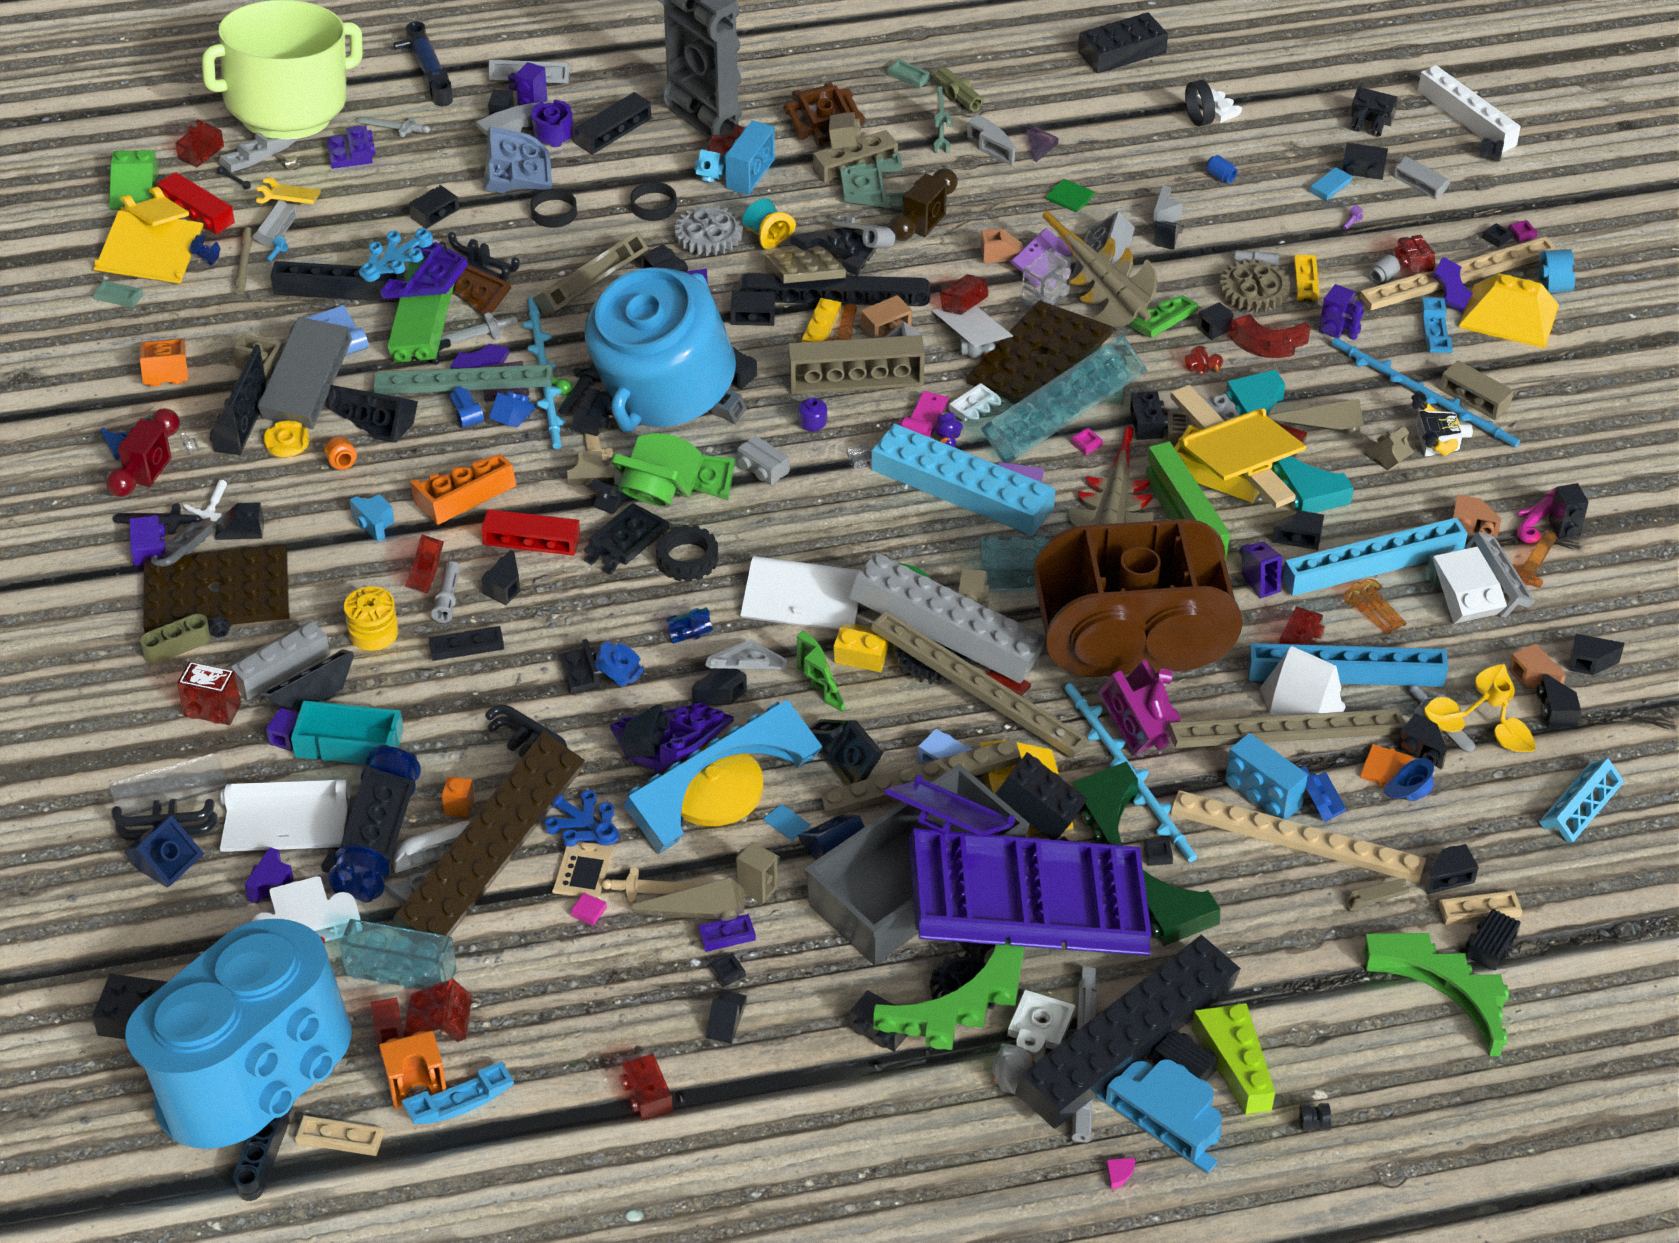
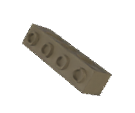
M883 130L858 138L857 146L837 149L830 147L813 153V170L824 183L839 179L840 169L863 162L866 165L875 163L876 159L881 157L884 160L892 158V154L898 153V143L887 130Z

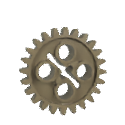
M1243 259L1242 264L1236 261L1234 266L1228 265V270H1223L1219 289L1221 290V295H1225V301L1231 300V305L1239 304L1238 309L1246 307V310L1249 312L1251 308H1254L1255 312H1258L1259 308H1262L1266 312L1267 307L1274 310L1275 304L1281 306L1282 301L1286 302L1290 290L1289 276L1284 275V270L1278 271V265L1271 267V262L1263 264V260H1260L1258 263H1255V260L1251 259V262L1248 263Z

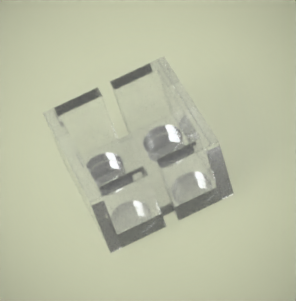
M1050 248L1023 269L1022 283L1025 286L1022 287L1021 302L1032 308L1039 300L1054 305L1060 298L1065 297L1070 289L1071 259Z

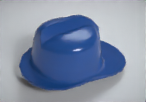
M1418 758L1408 762L1388 782L1384 790L1385 794L1390 798L1406 797L1409 801H1417L1425 797L1434 787V764L1426 758Z

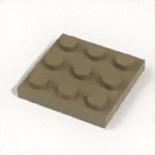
M815 247L809 251L794 249L792 252L787 253L773 251L772 254H765L766 265L783 283L846 278V269L823 247Z

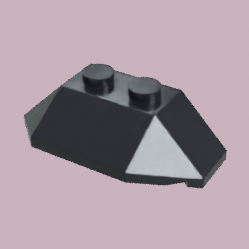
M342 649L272 688L263 691L259 696L261 699L300 711L303 701L319 702L321 700H330L336 696V692L344 687L354 658L353 652Z

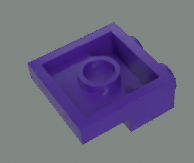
M366 125L346 128V135L326 137L332 169L373 163L372 155H376L372 130H367Z

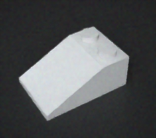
M1478 547L1432 557L1453 624L1497 615L1507 606L1500 583Z

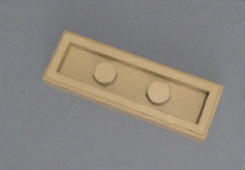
M1515 891L1441 899L1438 903L1445 926L1479 922L1482 915L1488 916L1492 909L1500 911L1501 914L1505 913L1506 916L1511 918L1521 917L1522 914Z
M303 1115L295 1140L297 1144L377 1156L384 1130L382 1127Z

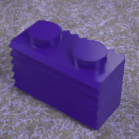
M158 516L130 519V546L135 566H142L144 559L152 558L154 555L162 557L163 553H167L165 539H162V537H166L165 525L159 522Z

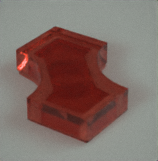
M735 124L732 132L727 135H712L707 151L721 153L725 156V153L732 148L734 141L740 137L745 127Z

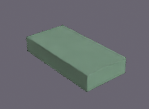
M900 59L887 68V75L919 89L931 79L930 72Z
M103 280L93 293L95 300L134 308L143 296V291L140 288Z

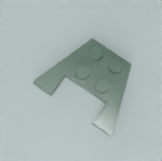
M900 153L892 154V158L885 160L883 157L877 158L875 163L866 165L863 162L840 169L844 202L904 210L902 199L905 192L885 193L881 173L902 171Z

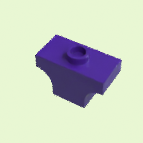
M269 847L259 864L253 867L251 875L245 883L248 901L257 904L260 900L271 897V888L294 882L291 865L281 862L278 849Z

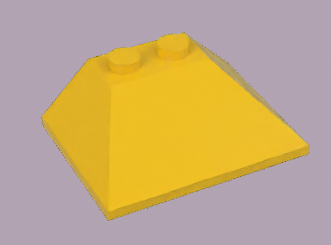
M1498 273L1474 284L1471 291L1472 295L1466 305L1459 328L1545 349L1559 304L1541 283Z

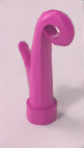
M1556 488L1550 490L1540 502L1518 511L1517 514L1520 517L1527 515L1517 529V535L1522 542L1532 544L1541 538V533L1536 528H1533V526L1550 513Z

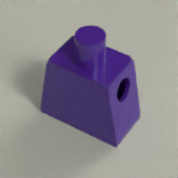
M1262 541L1251 545H1243L1239 550V554L1242 556V575L1257 596L1261 599L1281 592L1282 555Z

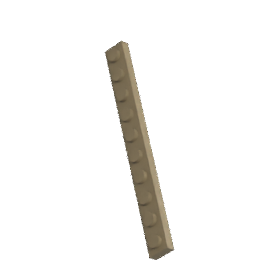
M885 611L873 622L872 631L1071 758H1074L1086 745L1088 738L888 611Z
M1399 709L1174 722L1169 724L1168 732L1175 748L1234 745L1249 733L1263 743L1400 734L1406 724Z

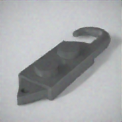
M211 518L190 523L167 543L166 550L170 555L164 559H157L158 556L154 555L151 558V563L158 567L169 566L176 563L184 555L192 553L200 543L204 542L214 532Z

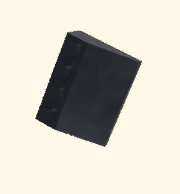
M255 344L237 382L232 385L231 395L225 400L224 409L217 417L215 428L210 432V442L213 443L214 452L241 455L260 414L258 400L266 390V378L260 345Z

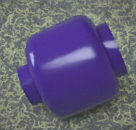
M808 398L800 403L798 408L800 426L811 432L818 431L826 426L827 405L824 401L817 398Z

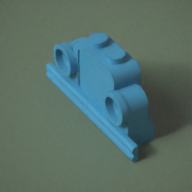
M1162 1060L1153 1068L1152 1065L1144 1061L1134 1062L1120 1076L1114 1078L1105 1090L1096 1096L1207 1174L1217 1165L1218 1160L1205 1152L1209 1146L1216 1144L1221 1137L1222 1116L1217 1109L1212 1107L1214 1091L1208 1082L1188 1072L1183 1065L1176 1064L1171 1060Z

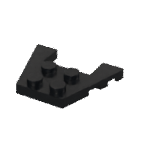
M847 227L791 235L790 244L804 251L819 245L846 258L842 261V266L846 271L856 276L860 274V270L865 267L866 261L871 259L877 249L867 247L863 242V235L854 233L852 229Z

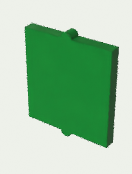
M1063 179L1057 186H1053V190L1046 195V200L1077 213L1084 205H1088V201L1095 195V191Z

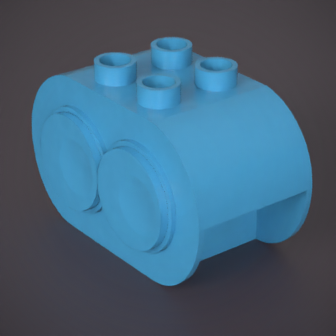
M262 919L243 924L227 933L139 1005L129 1018L125 1038L132 1057L146 1070L156 1095L154 1111L162 1130L171 1139L182 1145L211 1149L233 1145L246 1140L258 1133L274 1118L285 1115L300 1095L315 1082H321L331 1074L334 1066L342 1059L349 1047L352 1030L325 945L320 936L308 926L295 921Z

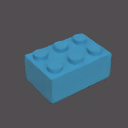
M752 120L743 129L740 137L734 141L732 148L724 156V163H726L724 174L726 189L747 195L752 192L775 160L774 126Z
M1250 733L1230 748L1225 782L1231 788L1242 793L1252 803H1256L1267 811L1269 815L1286 820L1302 807L1308 777L1306 772Z

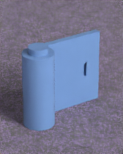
M344 305L306 317L307 319L348 327L352 342L345 356L369 348L364 330L362 328L357 329Z

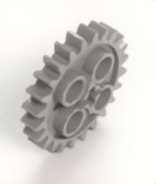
M712 204L708 208L701 205V209L693 207L692 212L685 210L686 215L680 214V219H676V225H674L675 239L678 240V245L683 244V249L689 248V253L696 250L697 255L705 252V255L708 256L710 252H713L716 256L717 251L724 254L726 248L733 250L732 245L738 246V241L742 240L743 235L740 216H735V211L728 212V207L721 210L720 205L716 208H713Z

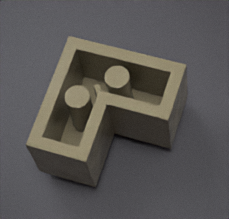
M241 334L233 346L236 367L243 369L255 344L260 345L267 382L274 372L275 362L280 359L283 343Z

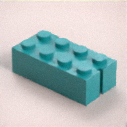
M303 701L291 736L294 756L296 758L317 760L318 756H321V760L393 767L398 751L397 747H399L404 731L401 710Z

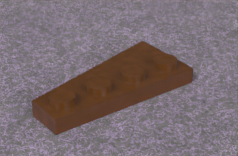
M468 265L454 283L453 292L485 318L484 315L486 313H493L510 291L511 286L502 279Z

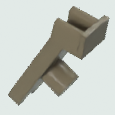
M1397 879L1352 891L1350 896L1344 900L1350 912H1359L1364 905L1372 903L1384 905L1387 903V899L1407 894L1410 887H1402L1406 885V879Z

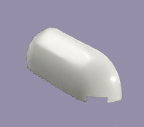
M470 821L454 823L410 837L401 842L393 855L392 864L394 872H401L441 859Z

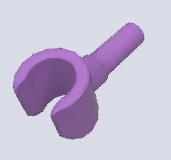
M1354 205L1349 211L1350 219L1342 228L1347 230L1353 222H1360L1363 219L1361 214L1363 209L1358 205Z

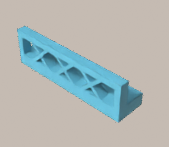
M1609 758L1590 762L1539 821L1544 830L1557 827L1568 843L1575 841L1624 783ZM1607 773L1613 780L1611 786H1606ZM1594 788L1599 789L1598 801L1593 800ZM1581 803L1586 804L1585 816H1580ZM1569 818L1573 819L1572 832L1565 824Z

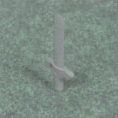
M413 116L409 117L405 122L370 117H358L356 119L359 123L399 129L400 137H404L410 132L425 134L430 132L429 126L415 124L416 121Z
M486 313L484 315L486 323L442 335L441 340L450 339L451 342L489 332L493 340H499V329L515 325L518 319L512 316L496 320L491 313Z
M1412 685L1409 688L1410 693L1421 703L1414 710V714L1417 713L1421 716L1425 715L1424 708L1433 699L1446 697L1444 694L1428 697L1416 685ZM1462 730L1446 732L1464 751L1470 752L1475 749L1473 741Z

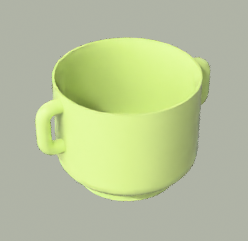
M269 0L248 4L230 12L219 25V44L210 46L202 55L203 82L208 90L222 92L226 108L251 132H259L267 138L298 139L308 137L323 130L330 120L338 115L344 107L347 96L346 70L357 66L362 59V32L358 25L352 22L343 23L332 11L308 2ZM345 35H350V56L346 57ZM217 57H220L221 79L219 80L215 79L214 60Z

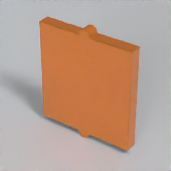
M1373 744L1360 778L1375 782L1379 786H1386L1399 770L1412 760V756L1397 752L1394 748L1387 749Z

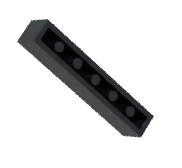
M275 261L270 276L274 295L399 302L400 298H382L380 291L389 279L405 281L404 272L400 274L384 273L377 280L367 282L359 274L362 266Z

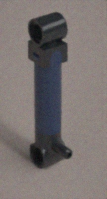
M419 21L410 22L406 25L407 39L394 42V49L412 48L426 79L428 92L431 97L433 96V103L441 107L448 106L453 102L452 86L445 68L442 69L426 34L425 24Z

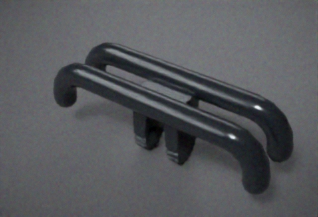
M454 232L448 234V240L452 248L460 254L468 256L467 263L474 268L504 281L509 279L510 273L516 272L519 269L520 260L517 257L512 258L511 264L491 257L489 245L482 243L479 247L478 241L471 239L466 247L458 242ZM439 242L441 247L447 250L446 243ZM490 265L495 268H498L502 270V274L487 269L486 267Z
M496 705L485 713L487 720L494 719L488 725L490 731L494 732L502 726H509L517 731L510 738L507 748L510 751H515L522 745L519 750L520 757L525 755L543 731L567 747L566 741L560 735L511 706ZM500 714H505V715H507V716H501V717H498V718L494 719L497 715H500Z
M170 799L168 814H161L162 804L160 800H154L152 815L125 817L122 815V809L119 806L113 807L111 814L112 819L115 821L116 833L127 840H137L151 828L129 830L126 827L153 825L154 827L170 815L178 823L197 822L207 818L203 824L182 826L188 835H200L212 830L217 823L218 815L213 812L215 802L212 799H207L203 809L200 811L177 813L176 799Z

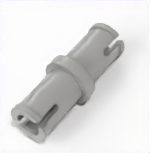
M1236 250L1235 262L1237 261L1242 264L1243 259L1250 263L1251 259H1254L1255 263L1263 260V264L1271 262V266L1278 265L1279 253L1260 252V250H1255V252Z

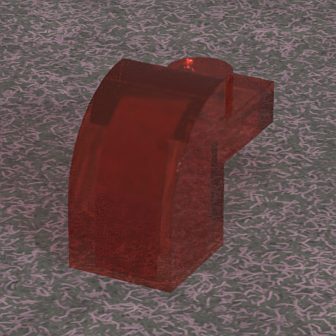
M397 997L370 1002L379 1055L381 1054L379 1044L385 1043L392 1038H404Z

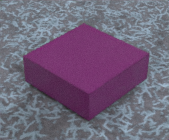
M1528 220L1508 226V230L1513 233L1512 236L1518 243L1537 238L1538 232Z

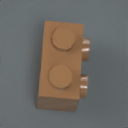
M898 295L861 310V328L871 338L885 337L903 321L911 326L912 309Z

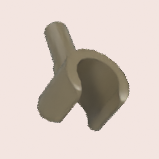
M276 153L275 157L283 161L287 170L299 167L296 163L297 157L295 155L287 158Z

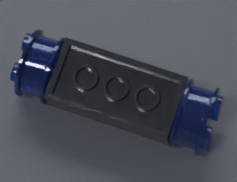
M380 745L378 748L373 749L366 758L367 766L362 771L361 784L340 848L334 856L335 866L331 868L328 874V881L333 887L334 893L346 892L351 894L354 899L365 903L372 902L373 899L380 897L384 892V880L390 873L389 864L410 797L416 789L415 781L421 773V766L415 754L387 745Z

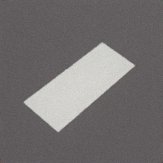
M970 300L932 310L974 347L1013 336Z

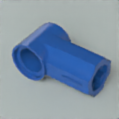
M462 386L454 388V391L450 393V400L456 410L461 428L484 422L481 406L478 402H474L468 389H464Z

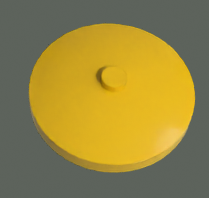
M709 743L700 748L701 752L708 748L707 745ZM738 754L719 759L706 766L691 780L686 789L682 803L681 818L701 826H723L737 822L749 815L757 807L763 794V774L757 761L750 754Z

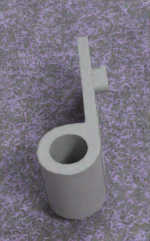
M845 217V222L833 221L835 226L863 229V242L869 248L888 249L895 242V234L889 227L855 223V218Z

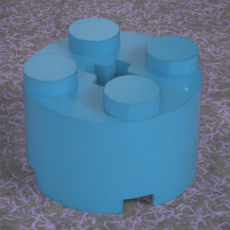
M1572 250L1539 251V262L1542 264V267H1538V279L1543 280L1541 284L1549 293L1573 291L1575 287V272H1573L1572 267L1574 265Z

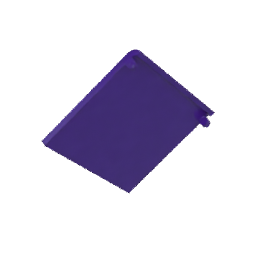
M920 774L916 776L914 782L889 787L884 792L889 796L921 809L918 823L945 835L949 833L952 823L977 835L985 836L1011 828L1016 821L1013 815L1008 817L922 779ZM928 813L946 820L944 825L940 826L927 820Z

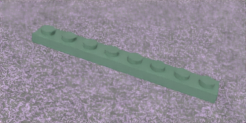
M552 364L376 372L373 389L375 393L397 394L454 391V388L461 386L468 390L552 387L553 367Z

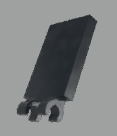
M632 503L589 538V545L584 549L588 556L584 558V561L592 565L597 561L599 555L604 556L602 562L607 565L602 568V571L611 575L619 563L628 564L669 529V522Z

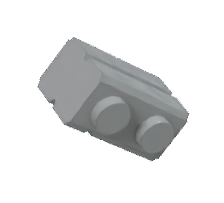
M756 435L738 448V463L740 467L744 470H750L761 481L765 480L773 485L779 481L780 477L783 478L790 471V457Z

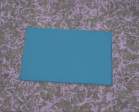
M783 804L763 819L791 841L811 826Z

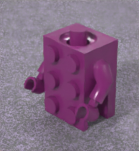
M1146 660L1141 661L1127 679L1122 671L1112 674L1098 691L1133 756L1154 746L1157 750L1170 744L1168 739L1170 737L1168 732L1169 724L1181 722L1180 715L1169 702L1168 694L1165 690L1166 687L1163 685V683H1171L1172 670L1160 669L1159 672L1155 673V670L1149 666Z

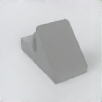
M1162 186L1154 209L1152 226L1154 228L1156 221L1174 222L1182 218L1183 203L1173 201L1174 196L1170 195V186Z

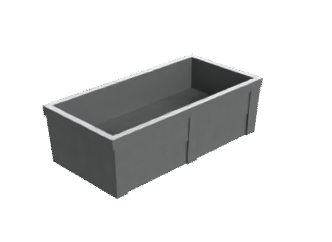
M960 764L931 782L1008 817L1010 815L1015 816L1014 819L1016 821L1011 828L989 835L1026 838L1029 823ZM905 802L900 803L804 868V874L807 877L810 907L874 966L885 960L886 956L918 934L915 926L909 836L913 828L933 829L918 823L921 809ZM928 813L927 820L940 826L944 825L946 820ZM953 823L950 828L952 832L973 833Z

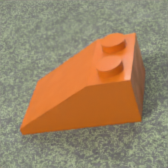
M185 338L140 342V364L143 384L156 387L164 382H171V384L177 385L188 380Z

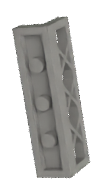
M489 60V80L509 81L508 76L511 73L517 74L527 62L545 67L546 83L569 84L570 71H572L570 63Z
M1477 532L1464 549L1478 546L1495 577L1499 580L1503 595L1507 594L1510 601L1499 613L1500 616L1506 618L1517 605L1530 608L1535 600L1495 536Z

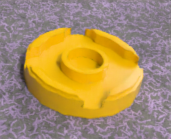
M289 420L275 423V426L271 429L269 427L263 436L266 450L278 457L295 456L303 452L310 442L307 428L302 427V424Z

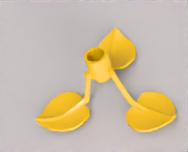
M1505 664L1487 668L1476 677L1475 687L1483 696L1464 712H1461L1459 705L1455 701L1446 697L1435 698L1424 708L1426 717L1437 723L1439 729L1446 732H1457L1465 726V721L1462 717L1467 716L1487 699L1491 706H1502L1500 714L1501 724L1497 725L1494 730L1497 741L1504 748L1515 752H1533L1536 749L1534 738L1522 721L1517 718H1509L1507 721L1505 719L1508 701L1515 694L1514 685L1507 673Z

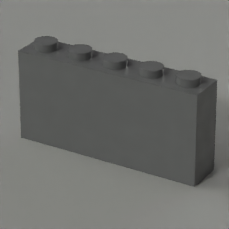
M298 317L295 325L291 327L288 341L282 347L280 359L275 362L274 372L266 382V390L258 400V409L263 419L275 422L296 421L301 423L304 428H314L330 392L331 385L334 383L352 342L348 327Z

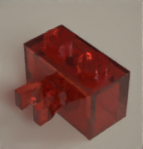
M199 119L196 121L197 127L190 125L188 127L189 133L175 143L178 159L196 168L224 147L222 130Z

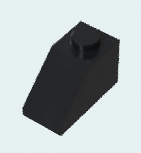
M261 502L237 503L217 520L215 540L262 539L264 518Z
M1299 511L1275 522L1272 542L1318 550L1325 514Z
M1466 844L1442 849L1429 873L1425 889L1427 894L1475 883L1479 867Z

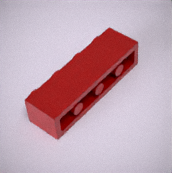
M177 172L157 183V187L161 189L166 198L187 210L189 216L186 217L191 221L203 223L205 230H209L217 235L235 223L231 205Z
M491 509L487 510L481 528L483 545L571 556H575L581 536L580 523L577 519Z

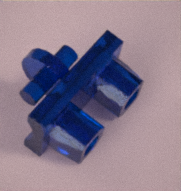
M707 607L703 609L696 608L690 610L687 614L681 616L674 615L667 618L670 641L673 644L690 638L695 641L700 639V635L713 631L710 622V612Z

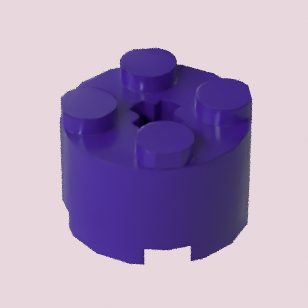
M553 100L554 103L544 104V101H542L532 109L533 136L542 143L550 144L552 147H560L562 142L567 141L574 134L570 105L560 100Z

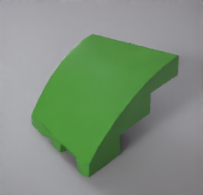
M802 630L797 635V669L804 672V675L810 678L811 686L824 693L825 703L843 712L846 708L824 652L817 641Z

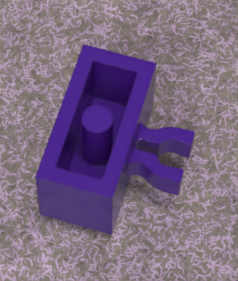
M527 62L517 74L511 73L508 76V80L513 81L509 85V90L517 91L518 106L542 101L546 102L548 100L545 67Z

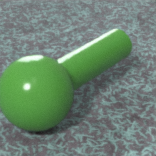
M553 376L552 386L561 389L559 395H569L573 389L572 383L567 379L559 380Z

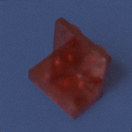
M454 979L412 993L409 1001L404 1037L412 1036L419 1031L428 1032L442 1029L456 1042L465 1040L472 995Z

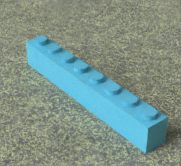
M1453 518L1285 560L1282 580L1290 594L1295 596L1426 563L1429 561V556L1464 550L1467 532L1458 518Z

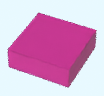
M1087 428L1072 436L1071 444L1087 455L1103 446V440Z
M583 893L572 908L571 916L594 926L606 910L607 904L603 900Z

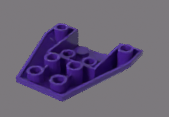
M694 703L689 706L664 710L665 714L669 717V727L665 731L662 744L659 746L656 756L628 758L620 741L626 723L637 716L621 718L620 721L610 724V730L627 759L662 773L678 761L681 764L685 762L691 753L702 748L734 721V717L724 713L722 710L708 707L705 703Z

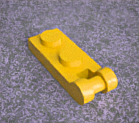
M1295 254L1296 301H1303L1304 299L1319 301L1316 255Z

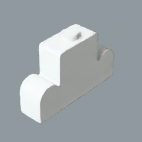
M318 876L271 888L270 896L275 914L260 913L252 919V921L262 919L295 921L314 930L320 937L322 936L325 939V942L362 932L360 915L354 897L349 893L340 892L333 895L330 900H327L321 878Z

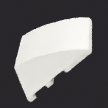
M1293 646L1290 647L1259 688L1269 713L1273 716L1344 712L1346 708L1339 694L1341 685L1336 665Z

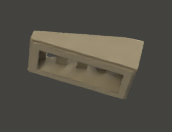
M1168 411L1167 442L1170 441L1173 446H1176L1178 439L1182 437L1188 426L1191 425V421L1184 412Z

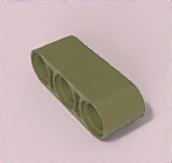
M194 614L145 633L140 639L145 661L150 664L160 663L207 644L211 639L207 618L202 614Z

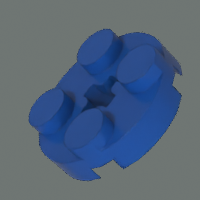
M611 642L602 644L596 654L595 667L614 679L615 683L619 686L625 687L628 683L636 682L644 670L643 666L640 667L639 661L641 659L638 654L621 643H618L617 646L610 645Z

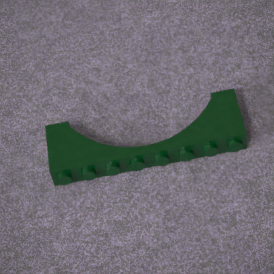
M1127 761L1072 782V787L1079 790L1087 798L1080 809L1081 817L1084 824L1091 827L1094 840L1098 844L1123 845L1118 830L1120 819L1130 799L1138 794V778ZM1143 870L1151 932L1155 938H1159L1163 946L1220 924L1221 909L1209 890L1199 892L1179 888L1165 883Z

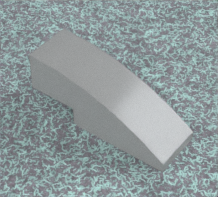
M976 114L968 121L967 138L978 143L980 151L1011 166L1014 164L1015 146L997 125L979 114Z

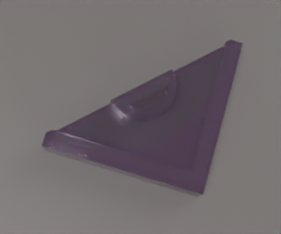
M1029 123L1026 125L1033 160L1037 162L1058 145L1059 138Z

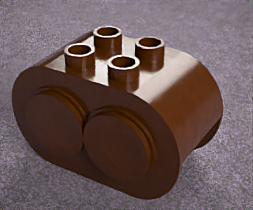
M1176 519L1073 527L1052 537L1041 548L1035 559L1033 578L1047 650L1051 659L1060 668L1072 674L1085 677H1111L1112 674L1122 671L1123 675H1130L1143 660L1148 662L1149 666L1155 670V673L1159 672L1160 669H1170L1172 672L1193 670L1208 665L1222 657L1234 646L1241 634L1242 615L1235 601L1229 578L1223 541L1215 529L1201 521Z

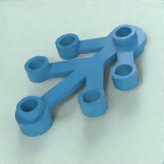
M420 228L415 232L413 239L396 249L397 244L401 241V237L398 231H390L386 235L389 243L382 259L378 260L379 255L384 251L381 243L373 242L369 245L371 255L369 261L360 268V276L365 281L372 282L384 273L400 274L406 269L404 262H419L423 259L421 249L414 247L425 248L430 246L434 241L431 232L426 228Z

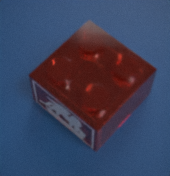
M188 662L177 682L184 716L230 726L241 706L235 671Z

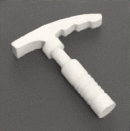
M218 481L211 496L210 505L207 506L206 510L201 511V509H195L185 504V511L191 515H199L204 520L210 517L211 521L217 522L222 517V513H215V506L219 504L227 486L226 481Z

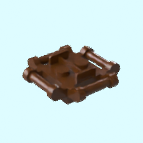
M832 82L804 91H793L794 101L783 106L785 114L789 115L796 129L797 138L803 140L809 135H813L817 146H822L825 142L831 141L830 133L822 134V132L829 131L830 115L855 112V118L860 120V125L866 121L863 113H860L852 98L851 90L848 88L839 90L837 85L833 86ZM796 111H801L802 119L806 126L802 125Z

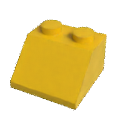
M847 622L840 627L834 644L835 663L881 673L891 642L872 631L871 627Z

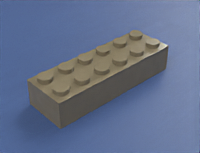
M922 335L789 343L791 394L924 386L925 351Z

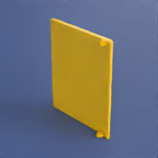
M118 210L100 257L95 259L93 270L180 284L204 225L200 222L176 219L152 226L131 212Z
M1265 408L1251 411L1178 439L1183 449L1223 481L1243 473L1246 477L1271 468L1272 462L1306 450L1305 444L1266 416Z

